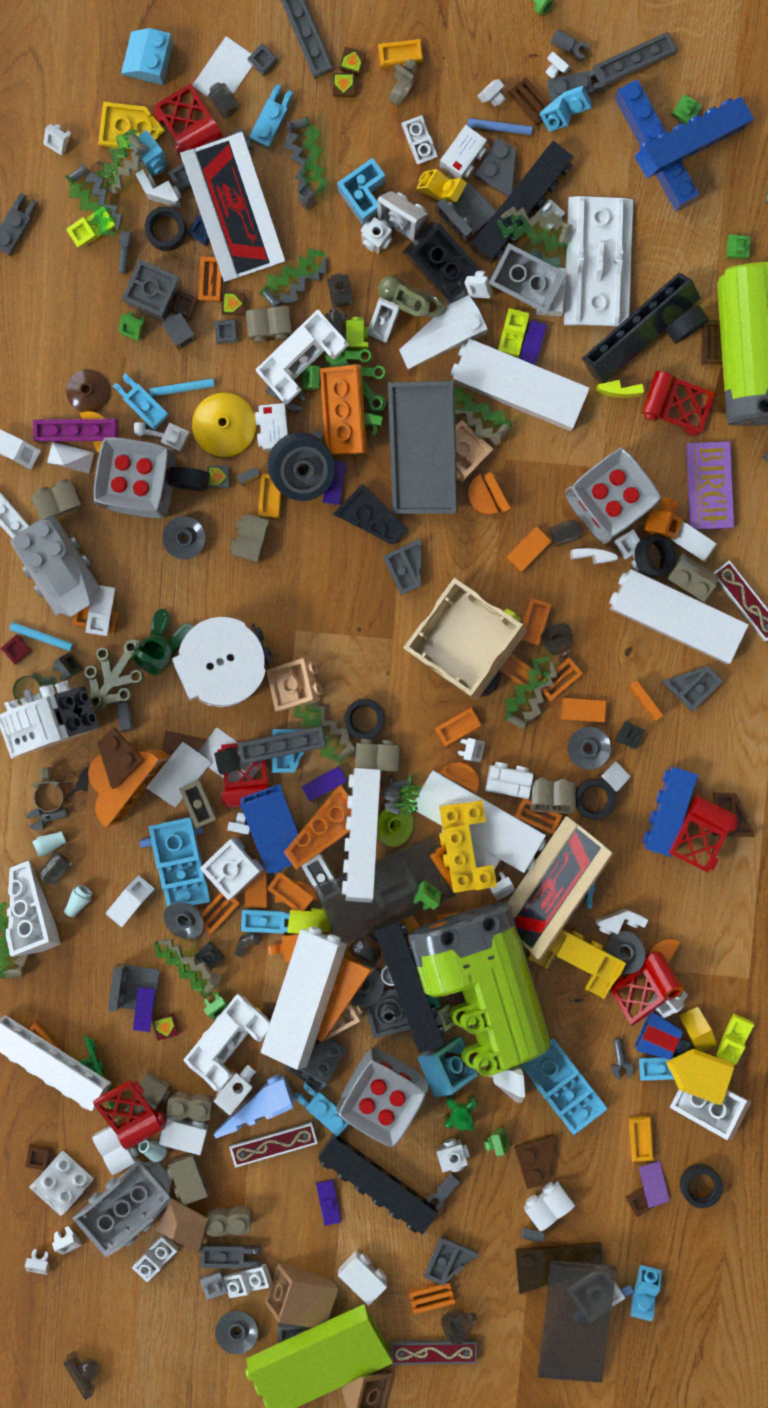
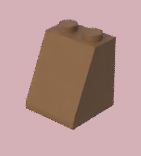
M278 1262L272 1279L273 1284L269 1288L265 1300L266 1306L278 1323L313 1328L330 1320L334 1301L338 1297V1287L329 1278Z

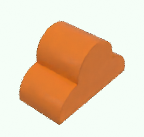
M159 749L138 752L145 760L115 789L110 787L101 754L94 758L89 767L88 777L92 787L99 793L95 804V811L99 821L105 827L121 823L145 792L148 784L171 757L168 753Z

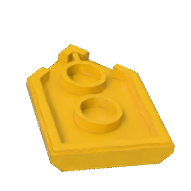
M103 102L99 146L132 149L127 138L131 133H135L138 137L147 130L155 140L165 132L145 106Z
M691 1049L666 1061L680 1091L722 1105L734 1070L733 1063L695 1049Z

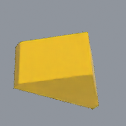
M698 1006L678 1015L695 1050L703 1052L717 1045L713 1032Z

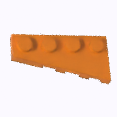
M341 785L337 787L285 849L284 854L295 869L304 865L350 831L346 830V819L351 817V809L347 808L348 794Z
M343 956L316 1038L321 1042L326 1041L341 1019V1015L349 1007L352 999L360 991L364 981L371 975L374 969Z

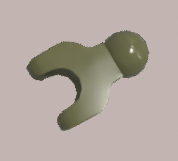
M386 276L378 284L380 298L399 305L400 309L414 316L439 317L444 311V301L441 298L409 284H404L397 276ZM430 301H434L437 305V309L434 312L429 310Z

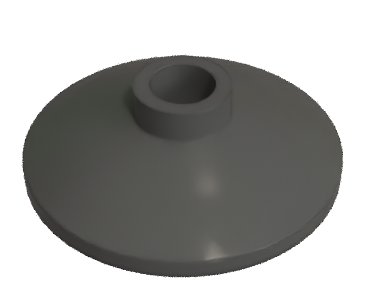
M180 516L172 519L166 525L162 540L165 549L170 555L185 560L197 556L202 551L206 535L204 528L197 520L187 516ZM183 535L189 536V540L186 543L181 540Z
M583 727L575 731L570 737L567 748L568 755L571 761L582 769H597L608 760L611 744L607 735L600 729ZM586 744L592 746L590 752L585 751L584 747Z
M174 902L165 909L163 915L165 925L174 935L184 939H193L198 937L204 930L203 916L194 906L185 902Z
M620 931L609 938L606 952L625 961L626 965L622 973L632 974L643 967L646 960V949L637 935L629 931ZM627 948L631 950V954L628 953Z
M361 963L374 970L364 981L363 990L360 989L356 993L351 1003L356 1006L366 1007L380 999L384 990V982L377 968L367 963Z
M230 1311L224 1314L216 1325V1340L219 1346L228 1353H245L257 1341V1323L250 1314L244 1311ZM236 1326L240 1327V1328H241V1331H240V1332H236V1331L234 1330V1327H236Z

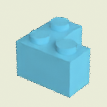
M371 158L337 183L338 192L362 225L378 215L377 201L371 193L385 184V174L375 160Z

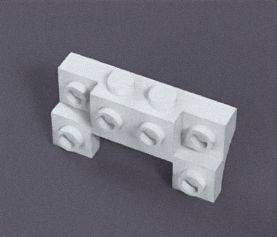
M317 310L256 371L281 401L287 405L302 390L294 380L324 351L334 360L349 343L333 327L328 319Z
M237 994L225 1010L217 1016L212 1026L203 1033L202 1038L185 1057L184 1061L190 1069L201 1076L215 1091L220 1092L233 1076L224 1066L225 1061L248 1033L256 1041L261 1042L267 1034L270 1021L261 1011L256 1010L245 996Z

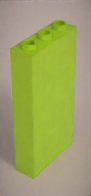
M365 1304L246 1358L247 1368L245 1373L248 1380L254 1382L258 1396L262 1395L266 1408H297L345 1386L359 1377L369 1375L393 1364L389 1346Z

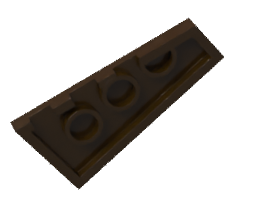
M600 1242L515 1249L519 1294L603 1265Z

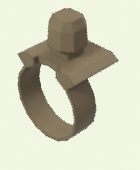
M412 59L407 60L403 66L398 63L394 66L396 70L393 77L398 81L391 91L389 101L396 106L403 102L414 85L412 80L415 78L414 73L417 63Z
M51 767L41 768L40 778H42V781L31 785L36 788L33 798L35 805L43 812L56 811L65 802V793L60 786L63 782L61 780L52 781L54 776ZM44 784L57 786L62 793V802L55 810H45L38 804L37 792Z

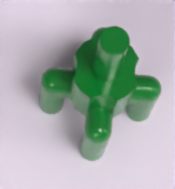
M454 1094L446 1095L447 1106L451 1110L450 1114L444 1115L445 1127L451 1129L455 1126L458 1130L463 1131L467 1129L468 1131H473L475 1125L471 1112L477 1107L475 1096L469 1095L467 1103L463 1104L455 1101Z

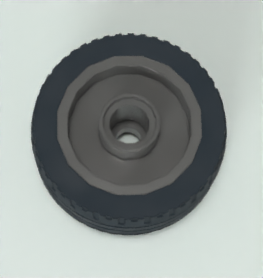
M295 432L284 436L272 447L268 458V472L273 484L283 495L297 501H308L318 498L331 486L335 475V462L331 451L322 440L309 433Z

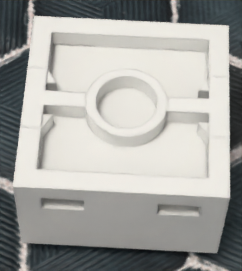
M237 837L230 839L200 868L228 901L235 898L265 870L264 866L257 859L252 860L244 851L246 846Z

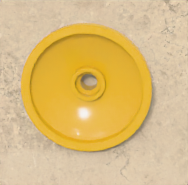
M216 393L205 398L198 405L193 415L192 431L195 440L204 451L216 457H233L242 453L250 446L256 434V417L251 406L243 398L232 393ZM221 419L227 421L225 426L219 425Z

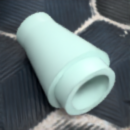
M62 831L39 836L36 840L32 841L39 857L47 856L61 845L67 843Z
M83 885L73 888L64 910L65 914L75 918L92 900V891Z
M144 1140L138 1145V1150L152 1162L163 1160L167 1154L166 1146L159 1145V1140Z

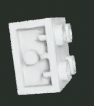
M61 1151L29 1188L61 1216L66 1213L93 1181V1177L64 1151Z

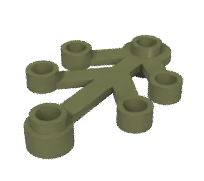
M130 639L125 643V652L113 671L110 664L111 652L103 647L97 650L96 657L101 660L104 684L101 689L97 678L99 676L98 668L94 666H87L85 668L84 674L89 678L91 688L89 696L95 713L103 712L108 704L120 701L129 702L133 697L132 692L126 688L119 690L117 694L108 695L112 688L131 683L140 684L144 681V674L138 670L132 671L130 675L120 677L133 657V651L129 650L130 645L134 644L136 648L140 643L139 641ZM106 651V656L101 658V653ZM94 669V675L90 676V670ZM139 673L140 678L135 681L134 676ZM127 691L128 697L126 699H123L122 695L124 692ZM96 698H99V704L95 706L94 701Z

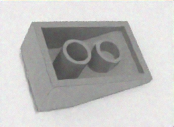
M509 243L489 284L547 314L567 273Z

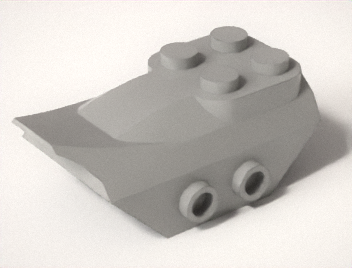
M54 515L35 522L19 532L11 540L10 544L24 564L22 568L29 579L33 578L36 583L34 586L36 592L40 597H45L56 616L65 614L72 617L92 604L94 592L100 589L89 567L92 563L86 554L82 555L78 548L81 546L74 536L70 537Z
M138 1160L119 1178L113 1177L105 1184L106 1189L104 1191L94 1193L88 1199L89 1204L72 1219L102 1254L107 1257L120 1250L125 1244L127 1247L130 1246L138 1238L136 1235L141 1230L146 1232L154 1224L153 1220L172 1200L170 1196L172 1180H170L167 1170L159 1161L140 1162Z

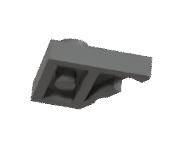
M497 138L475 173V178L508 198L513 186L516 149Z
M421 539L383 556L401 596L421 586Z
M706 666L664 680L662 683L693 712L723 680Z
M440 1235L425 1268L423 1277L444 1285L454 1274L464 1269V1265L470 1260L477 1258L479 1253L477 1250Z

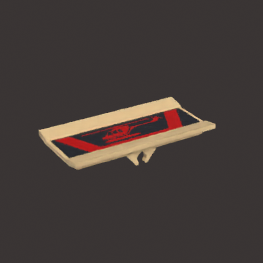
M568 816L564 818L508 901L521 944L538 960L542 959L614 854Z

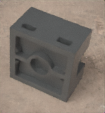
M139 259L122 300L125 305L165 322V318L168 317L170 312L169 304L173 295H177L182 282L179 276Z

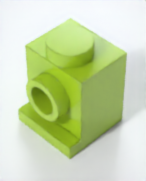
M353 317L351 320H346V341L349 343L347 351L368 350V342H364V340H368V327H364V318Z

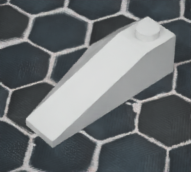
M467 295L448 304L439 317H434L399 351L409 370L462 346L463 343H468L469 338L475 340L486 335L487 327L479 309L471 297Z
M31 861L11 867L8 889L10 908H7L9 925L8 929H6L10 956L16 957L43 952L60 945L55 921Z
M520 1064L501 1073L489 1076L493 1077L494 1084L515 1102L522 1103L525 1098L524 1075Z

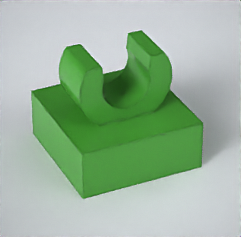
M684 94L671 116L684 124H688V121L697 115L702 105Z
M729 234L727 237L726 258L747 260L749 258L751 236Z
M132 311L128 314L123 313L120 318L119 333L139 341L142 336L144 317L141 316L140 319L133 317L134 312Z
M311 365L302 372L303 391L321 388L319 382L320 366Z
M364 411L365 427L366 425H372V434L375 435L378 431L377 425L381 426L384 415Z
M424 880L419 885L414 903L416 904L421 900L424 902L423 910H427L429 907L434 910L440 904L441 892Z
M215 992L213 993L216 997L214 1002L211 1003L208 999L204 1000L207 1006L204 1008V1011L213 1020H216L217 1016L229 1005V1001Z
M505 1127L496 1128L491 1137L484 1141L486 1151L494 1149L496 1156L506 1154L510 1145Z

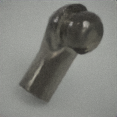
M248 932L240 936L234 955L244 958L247 947L254 944L259 945L262 941V936L256 932Z

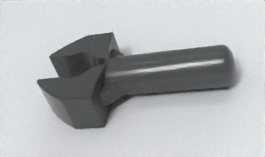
M128 231L121 232L119 241L121 250L118 272L122 274L127 272L129 248L132 247V232Z
M268 386L266 394L280 399L271 387ZM301 391L292 399H300L306 402ZM292 400L287 404V410L294 413L303 410L302 407L294 405Z
M38 808L33 809L29 812L26 819L36 816L41 818V820L37 824L28 825V827L36 831L45 829L44 825L46 822L65 818L68 816V812L66 809L43 813Z
M615 1038L613 1043L616 1062L614 1065H610L611 1072L617 1079L621 1080L619 1069L623 1065L626 1068V1076L629 1079L633 1073V1064L625 1060L622 1039Z

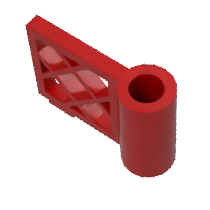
M191 83L154 105L155 110L152 112L159 124L164 122L177 143L174 148L180 158L181 152L223 138L219 127L207 111ZM191 92L193 96L192 103H182V96ZM167 105L175 106L173 116L164 114L161 109ZM179 107L190 109L187 119L177 117ZM194 110L203 112L205 115L199 121L191 120ZM175 121L186 123L185 129L176 134L174 131Z
M655 371L641 413L645 415L644 419L656 422L657 419L684 428L683 433L695 437L697 433L702 434L715 392L680 380L667 372ZM678 385L686 388L688 397L679 400L676 394ZM699 393L708 396L706 404L700 408L694 397ZM690 398L695 410L686 414L681 402ZM675 405L678 406L682 415L677 419L668 417L670 408ZM697 412L700 419L698 427L691 425L687 416Z
M223 744L221 749H217V752L233 748L239 751L238 744ZM261 760L262 767L256 761L252 762L253 764L245 773L242 770H238L243 774L238 782L229 783V773L223 774L225 789L224 792H221L222 805H226L227 809L241 808L240 798L269 788L266 760ZM256 765L262 770L263 779L253 780L248 776V773ZM245 777H247L250 781H243V780H244Z
M697 795L691 802L688 814L668 853L707 873L710 869L714 871L719 861L716 856L727 834L730 831L733 832L738 825L737 815ZM690 821L698 824L700 833L689 837L687 827ZM714 832L720 835L716 844L708 846L706 834ZM702 836L705 848L694 851L690 840ZM688 842L690 853L681 855L675 852L679 843ZM707 851L709 859L705 866L697 862L695 854Z
M653 951L646 955L645 963L639 971L630 974L626 978H619L614 982L613 988L610 990L630 1025L634 1026L667 1000H672L682 994L684 988L661 952ZM644 973L646 976L645 987L637 986L638 977ZM624 987H630L628 999H623L619 994V991ZM635 988L644 990L641 1002L633 1000ZM649 991L655 992L658 996V999L652 1004L646 1003ZM632 1003L640 1005L639 1013L634 1017L630 1013Z
M131 1079L93 1100V1105L116 1133L120 1144L125 1150L165 1129V1124L167 1123L163 1112H158L151 1107L142 1095L144 1093L143 1088L137 1081L133 1083ZM129 1088L133 1092L132 1099L120 1097L121 1093ZM113 1101L115 1102L114 1109L104 1108L102 1103ZM118 1103L131 1104L129 1112L117 1110ZM134 1105L143 1106L146 1109L142 1113L132 1112ZM115 1115L127 1117L126 1122L118 1126L114 1121Z

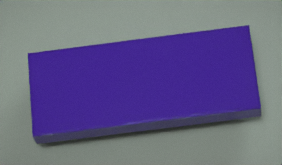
M530 320L519 359L536 365L547 327L546 324Z
M334 461V479L331 486L324 493L323 503L340 505L346 462Z
M338 766L303 785L302 789L310 802L347 782V779Z
M138 987L133 1030L150 1032L155 997L154 988Z
M333 1179L317 1182L316 1186L324 1226L341 1223Z

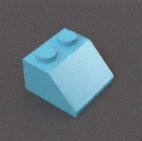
M151 28L131 31L121 74L164 85L174 45L171 34Z
M462 1036L449 1040L442 1046L428 1050L417 1058L434 1097L452 1095L478 1076L477 1071L466 1064L463 1077L453 1075L459 1074L462 1071V1060L457 1056L445 1058L446 1052L461 1055L462 1050L466 1047Z

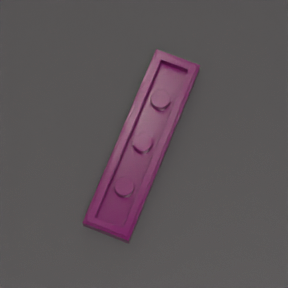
M119 419L33 420L34 442L103 441L105 437L119 438Z

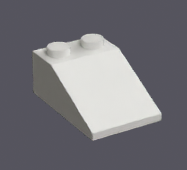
M387 192L379 196L377 200L378 220H385L391 228L412 241L418 236L428 220L426 209L419 204L413 205L400 192Z
M727 1089L722 1105H718L678 1090L670 1108L722 1138L733 1140L751 1101Z

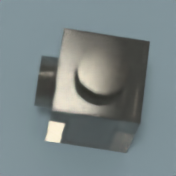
M343 273L331 275V278L327 279L332 309L354 305L348 275H343Z

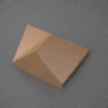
M172 1199L155 1230L199 1253L209 1219Z
M388 1371L362 1376L341 1387L347 1408H384L393 1373Z

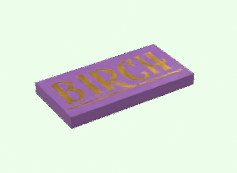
M730 441L687 443L689 526L696 530L734 528Z

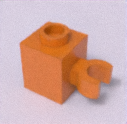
M664 497L662 500V511L650 510L644 530L654 535H664L667 538L677 540L683 518L674 514L678 509L679 502L672 501V498Z
M282 934V943L270 944L268 946L269 955L284 953V961L290 962L299 934Z

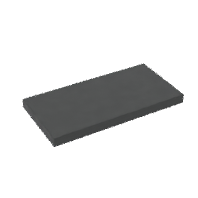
M454 381L389 382L393 514L458 513Z

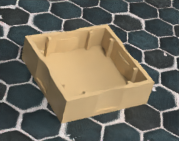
M453 578L436 602L431 614L419 625L403 648L477 701L528 630L501 609L490 605L475 591L456 578Z

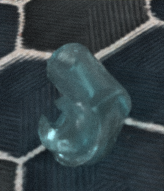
M539 249L531 250V255L556 268L560 267L558 256L546 258L540 253Z

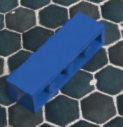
M672 766L669 767V770L666 769L662 777L664 785L662 790L658 791L655 802L658 804L656 810H652L649 817L651 826L649 831H645L642 840L645 849L672 857L668 852L682 826L698 777L697 774Z

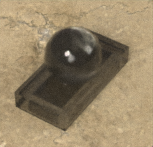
M73 1351L67 1355L64 1365L83 1398L87 1400L93 1396L96 1386L92 1380L99 1374V1365L93 1359H86L81 1362L76 1352Z

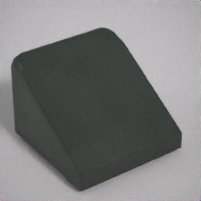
M236 748L214 753L220 775L241 770Z

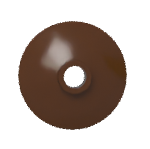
M94 370L78 371L67 383V399L78 411H98L108 400V383L100 373ZM85 386L90 387V391L88 393H83V388Z

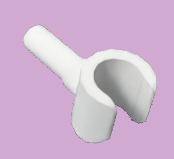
M143 422L134 423V433L137 436L151 435L162 438L164 435L162 432L146 430V424Z

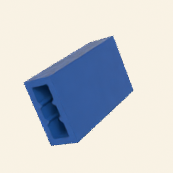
M278 784L240 798V806L267 874L271 872L278 873L291 866L292 863L284 854V851L300 832L282 785Z

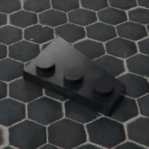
M361 484L333 513V515L391 545H394L408 531L404 524L364 484Z

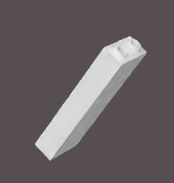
M470 338L467 344H462L458 354L462 356L459 364L454 363L450 373L453 376L452 381H454V384L568 431L573 429L589 387Z
M632 569L628 570L627 573L623 572L618 582L621 585L618 593L614 592L610 598L609 604H612L610 610L724 664L731 663L749 624Z
M432 770L411 808L442 826L439 806L483 800L486 822L469 825L472 843L523 873L526 869L530 870L536 860L533 858L537 850L541 851L546 843L544 839L546 835Z
M310 926L309 929L300 930L260 1053L296 1070L307 1067L347 947L346 943L340 941V937L322 934L321 929Z

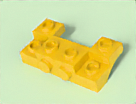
M483 800L439 806L443 833H439L441 846H446L447 853L443 854L444 866L449 867L453 893L497 887L493 864L476 867L469 828L471 824L486 822Z
M562 929L541 960H538L530 952L528 960L543 966L545 969H548L556 955L591 974L585 990L605 999L610 988L626 965L625 961L603 950L604 946L594 940L591 943L584 940L585 936L575 930L571 933Z

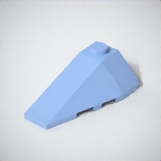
M276 1074L268 1078L267 1083L258 1089L215 1130V1138L241 1129L244 1123L251 1126L256 1124L263 1116L266 1119H270L292 1109L295 1097L285 1074L280 1077Z

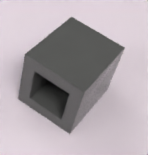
M173 313L165 318L166 322L162 323L178 350L196 340L194 333L181 313L177 315Z

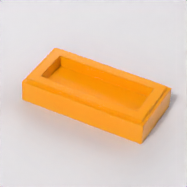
M421 39L378 44L381 68L394 67L396 63L403 66L409 59H412L417 64L423 63Z
M261 473L258 517L280 519L282 493L275 487L269 474Z
M628 1117L632 1162L653 1161L651 1117Z

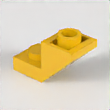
M438 169L425 171L420 176V183L416 189L439 201L444 199L446 202H457L467 183L462 178L448 179Z

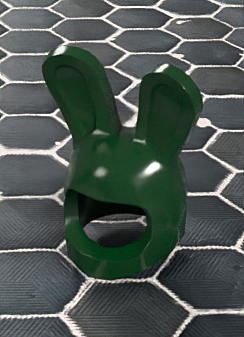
M163 609L155 612L152 618L150 634L133 651L135 663L147 673L156 676L162 674L167 669L174 653L180 649L184 637L194 627L189 623H185L180 626L170 639L165 638L164 634L170 623V615Z

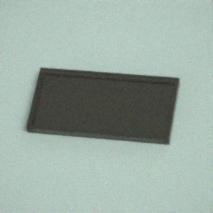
M430 836L375 860L372 903L346 901V895L342 894V883L347 881V873L314 886L333 935L340 937L341 942L348 944L373 933L376 926L398 918L402 920L423 911L424 902L420 900L415 904L414 898L418 893L419 885L424 880L441 892L440 903L457 896L456 893H453V889L449 887L430 857L439 848L435 837Z
M550 1261L537 1370L538 1378L602 1383L617 1272L616 1266Z

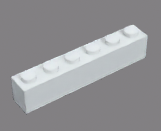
M354 768L353 775L349 774V787L352 788V796L348 795L347 808L351 809V817L346 819V830H350V836L345 838V851H349L348 860L344 859L343 873H347V881L342 883V894L346 895V901L372 903L380 770Z
M7 1015L0 1017V1052L7 1056L11 1062L18 1063L24 1067L28 1073L41 1078L47 1085L60 1090L64 1096L77 1101L82 1108L89 1109L90 1111L96 1108L93 1105V1100L108 1091L111 1085L110 1081Z

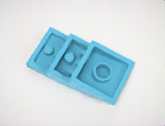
M189 817L148 826L156 867L159 870L167 907L174 902H185L192 906L211 902L206 876L200 869L203 866L192 818Z
M554 1038L550 1040V1048L545 1054L520 1064L573 1135L608 1110Z

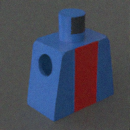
M653 1011L647 1015L634 1047L639 1052L671 1059L675 1051L681 1054L687 1052L690 1043L680 1039L683 1031L678 1026Z

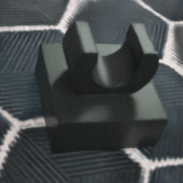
M71 652L57 658L53 662L55 665L53 668L54 672L59 670L63 675L60 677V680H67L83 670Z
M624 721L615 740L636 749L645 730Z
M209 941L194 957H196L199 963L206 962L211 971L225 955Z

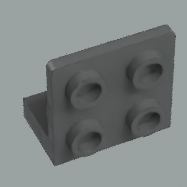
M466 182L467 185L457 202H446L444 199H441L436 205V212L465 243L496 213L469 182Z
M117 964L113 969L108 1011L117 1012L119 1008L135 1010L138 987L155 989L154 1012L160 970Z
M331 1038L323 1042L316 1039L307 1067L296 1070L286 1065L284 1069L321 1091L328 1084L346 1048Z

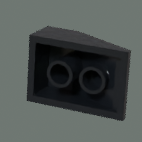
M431 221L402 251V254L450 302L466 287V277L475 276L476 271H481L439 222Z

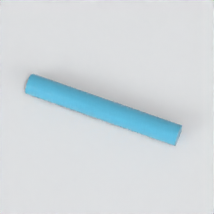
M214 378L150 388V395L155 397L215 387Z
M14 622L11 623L9 628L11 631L67 651H71L73 643Z

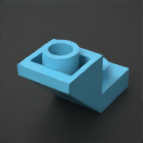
M580 86L562 93L540 112V116L550 132L568 126L571 115L591 109L592 101L584 86Z
M640 1265L633 1290L634 1293L632 1294L630 1316L647 1321L653 1320L655 1297L660 1291L662 1270Z

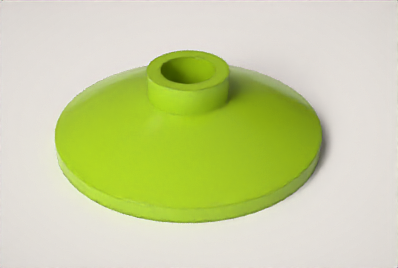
M395 804L394 808L400 810L399 815L386 811L385 807L378 816L377 836L383 844L390 847L403 844L409 838L413 829L411 812L407 807L400 804Z

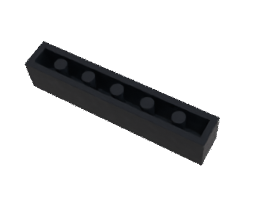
M553 140L474 239L471 249L490 264L495 259L499 261L505 252L504 247L507 243L512 244L519 235L517 232L522 225L526 227L528 224L522 215L516 217L511 214V216L504 219L501 218V215L513 206L517 212L523 207L528 219H531L533 216L530 214L534 209L539 210L546 201L545 195L548 192L552 193L560 183L557 180L562 174L566 176L573 167L571 164L573 156Z
M679 272L582 357L591 376L601 383L608 381L658 337L672 322L701 299L692 279Z
M398 918L374 927L376 938L419 1054L444 1045L443 1038L446 1037L443 1025H438L436 1017L439 1015L435 1004L431 1005L428 999L430 996L424 993L411 946L406 939L409 933L405 923L401 924Z
M333 1133L319 1151L318 1159L323 1167L326 1169L332 1168L337 1172V1176L341 1180L354 1184V1188L359 1193L369 1195L374 1204L378 1207L384 1206L396 1220L402 1219L407 1223L406 1226L414 1233L418 1231L423 1235L438 1215L435 1205L431 1202L428 1203L427 1199L339 1135L337 1137Z

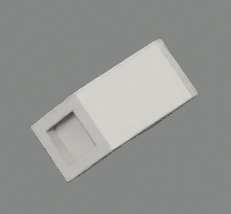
M143 170L135 173L149 200L176 208L181 207L179 199L182 196L176 185L172 187L169 181L156 187L151 175L146 176Z
M0 430V455L10 458L31 470L40 450Z
M99 585L100 589L94 592L92 604L89 606L85 633L107 636L115 588Z
M138 875L121 893L106 912V915L120 927H123L136 913L139 906L153 893L154 888Z
M624 908L597 918L595 923L600 926V931L611 935L612 932L619 933L625 919H627L626 924L634 928H638L639 925L645 928L648 919Z

